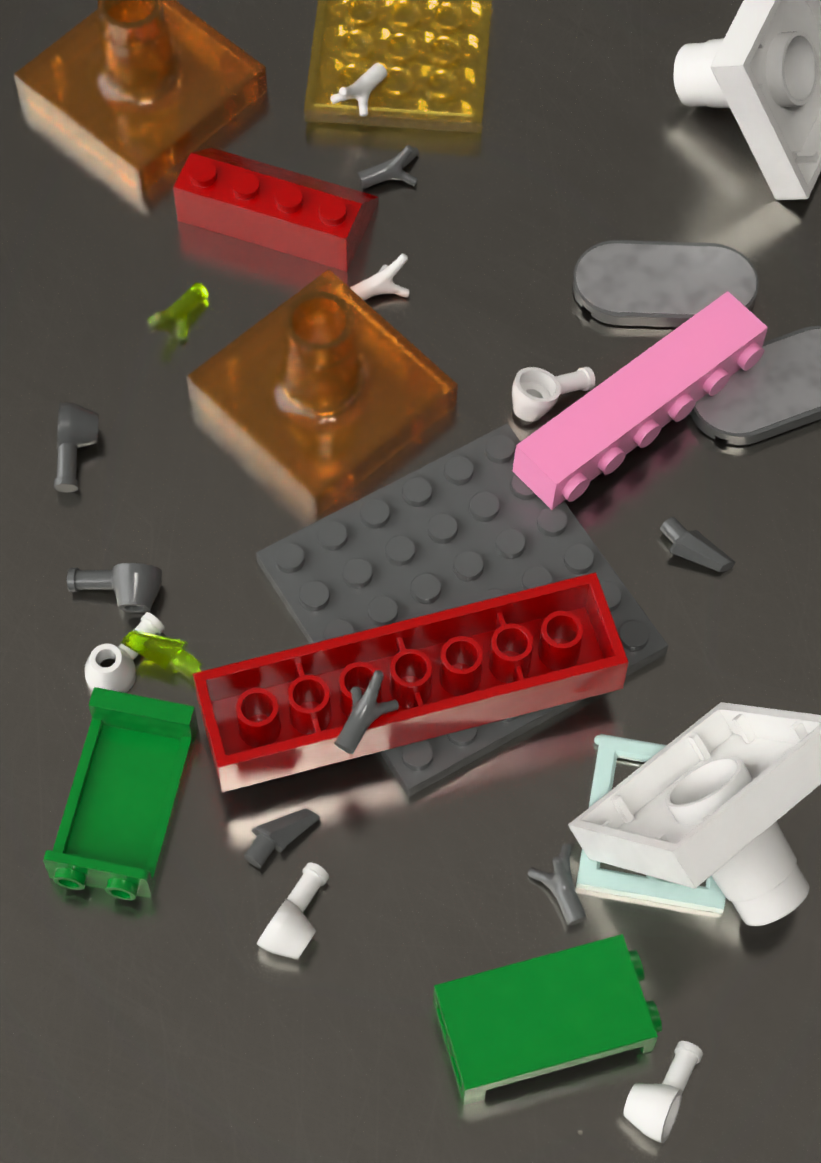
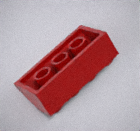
M212 147L191 152L173 186L177 220L346 272L379 203L378 196Z

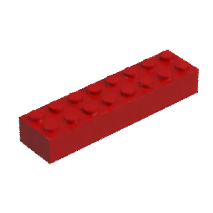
M595 572L193 673V678L221 791L226 792L620 690L624 686L629 662ZM374 671H382L384 677L376 701L381 703L397 700L399 709L384 713L374 720L364 733L353 754L347 753L335 745V741L352 712L353 700L351 689L353 687H360L363 695L372 679Z

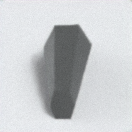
M670 517L660 527V531L673 543L669 550L672 554L718 572H725L733 568L736 563L698 530L687 531L675 517Z
M304 808L254 827L251 831L255 834L256 839L244 854V858L252 865L261 868L274 849L278 852L283 851L290 842L321 817L315 812Z

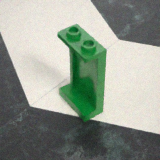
M94 687L88 705L92 717L53 851L46 850L43 862L49 878H53L56 884L68 889L82 890L87 885L105 889V892L110 896L122 900H135L136 896L152 898L198 731L195 706Z
M623 934L434 985L433 1003L464 1105L484 1100L486 1090L640 1048L642 1054L653 1051L658 1038L657 1033L662 1032L660 1014L654 1000H645L639 983L645 980L643 965L637 950H628Z

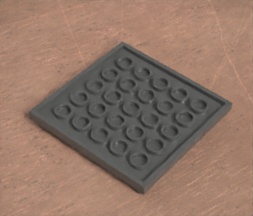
M508 423L256 552L257 563L309 644L596 572L629 662L626 676L666 655L668 649L666 641L566 503L563 501L551 510L512 471L516 445L521 441ZM585 699L384 750L380 754L407 796L410 797Z

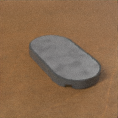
M610 240L592 246L581 255L575 265L572 287L578 304L582 308L584 305L587 310L591 311V316L600 322L623 326L679 327L727 291L750 311L756 301L759 280L750 260L741 252L726 245L695 242Z
M821 326L805 327L765 341L762 346L764 354L752 368L747 371L741 368L730 377L728 383L720 392L714 396L706 394L696 402L690 412L696 426L713 439L717 436L721 439H727V444L748 445L821 419Z

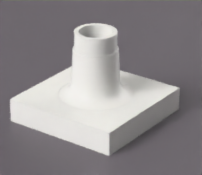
M744 0L725 38L712 39L703 43H689L681 47L674 63L675 89L679 99L686 106L731 109L776 200L808 199L821 172V0Z
M720 702L579 815L568 826L588 859L694 889L712 876L725 897L732 901L744 923L750 926H761L777 921L795 910L805 900L810 890L809 883L797 865V858L777 820L821 784V715Z

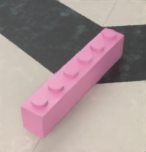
M727 291L517 444L512 471L551 510L566 499L569 502L576 500L585 492L591 480L602 472L605 475L612 473L623 462L626 454L637 446L640 448L648 446L658 436L662 427L672 420L679 422L692 411L698 400L706 394L710 396L716 395L725 387L730 377L741 368L744 371L752 368L764 354L762 346L768 327Z

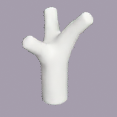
M375 63L352 85L341 87L339 93L330 97L332 104L356 99L360 116H367L370 93L387 77L388 72L386 68L380 63Z
M402 253L389 266L383 265L373 276L344 290L343 294L349 306L353 307L373 296L381 294H396L407 298L410 290L395 284L393 277L408 261V256Z

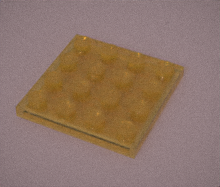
M318 0L304 105V120L310 122L481 133L492 0ZM375 63H380L386 68L388 72L387 77L370 93L367 116H360L356 99L332 104L330 100L332 95L339 93L341 87L352 85Z

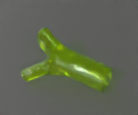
M194 283L170 307L164 311L156 312L154 316L149 317L147 320L148 324L154 326L166 321L176 322L177 338L180 340L186 339L188 317L208 297L207 289L200 283Z

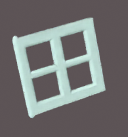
M606 734L597 735L594 738V742L599 746L589 807L612 790L617 758L647 762L667 745ZM582 849L576 888L723 914L726 897L712 876L706 880L705 887L698 886L694 889L648 875L642 876L600 868L601 862L588 859L584 850Z

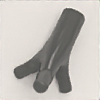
M406 145L392 159L357 172L362 188L365 189L387 180H402L415 186L418 179L403 171V168L419 154V149Z
M374 671L372 679L363 695L360 687H353L351 689L353 700L352 712L335 741V745L347 753L353 754L364 733L374 720L384 713L399 709L397 700L381 703L376 701L384 677L382 671Z
M563 844L559 856L554 857L552 860L553 873L531 867L528 871V876L542 882L551 890L558 901L567 926H572L586 920L587 917L572 880L570 869L572 846L570 844Z

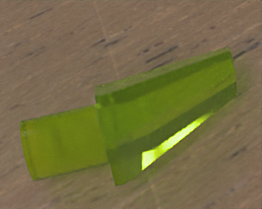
M134 630L124 636L121 642L164 670L173 666L190 680L193 679V673L199 672L203 666L200 661L185 651L188 645L186 641Z

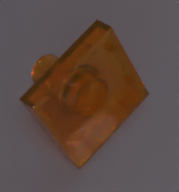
M98 0V9L14 74L20 99L141 193L145 192L267 91L266 67L176 0Z
M329 269L187 376L190 398L315 517H318L457 405L458 384Z

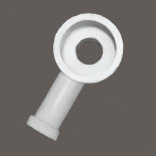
M586 366L579 368L575 372L554 376L541 368H523L516 374L512 385L513 411L517 417L524 421H537L553 408L561 394L593 389L595 386L594 372L590 367Z
M146 612L142 616L139 625L118 647L106 643L93 649L85 664V678L91 691H93L94 687L126 693L132 688L136 680V667L133 660L156 635H160L165 630L164 625L159 619ZM105 659L116 660L110 667L99 666Z
M312 862L306 864L302 871V877L259 938L257 945L264 950L298 960L316 933V929L303 912L320 886L326 884L329 874L320 865Z
M688 1041L678 1042L674 1050L676 1055L662 1084L635 1083L625 1103L623 1116L644 1135L660 1143H664L672 1131L680 1109L682 1093L695 1065L700 1062L703 1056L702 1050Z

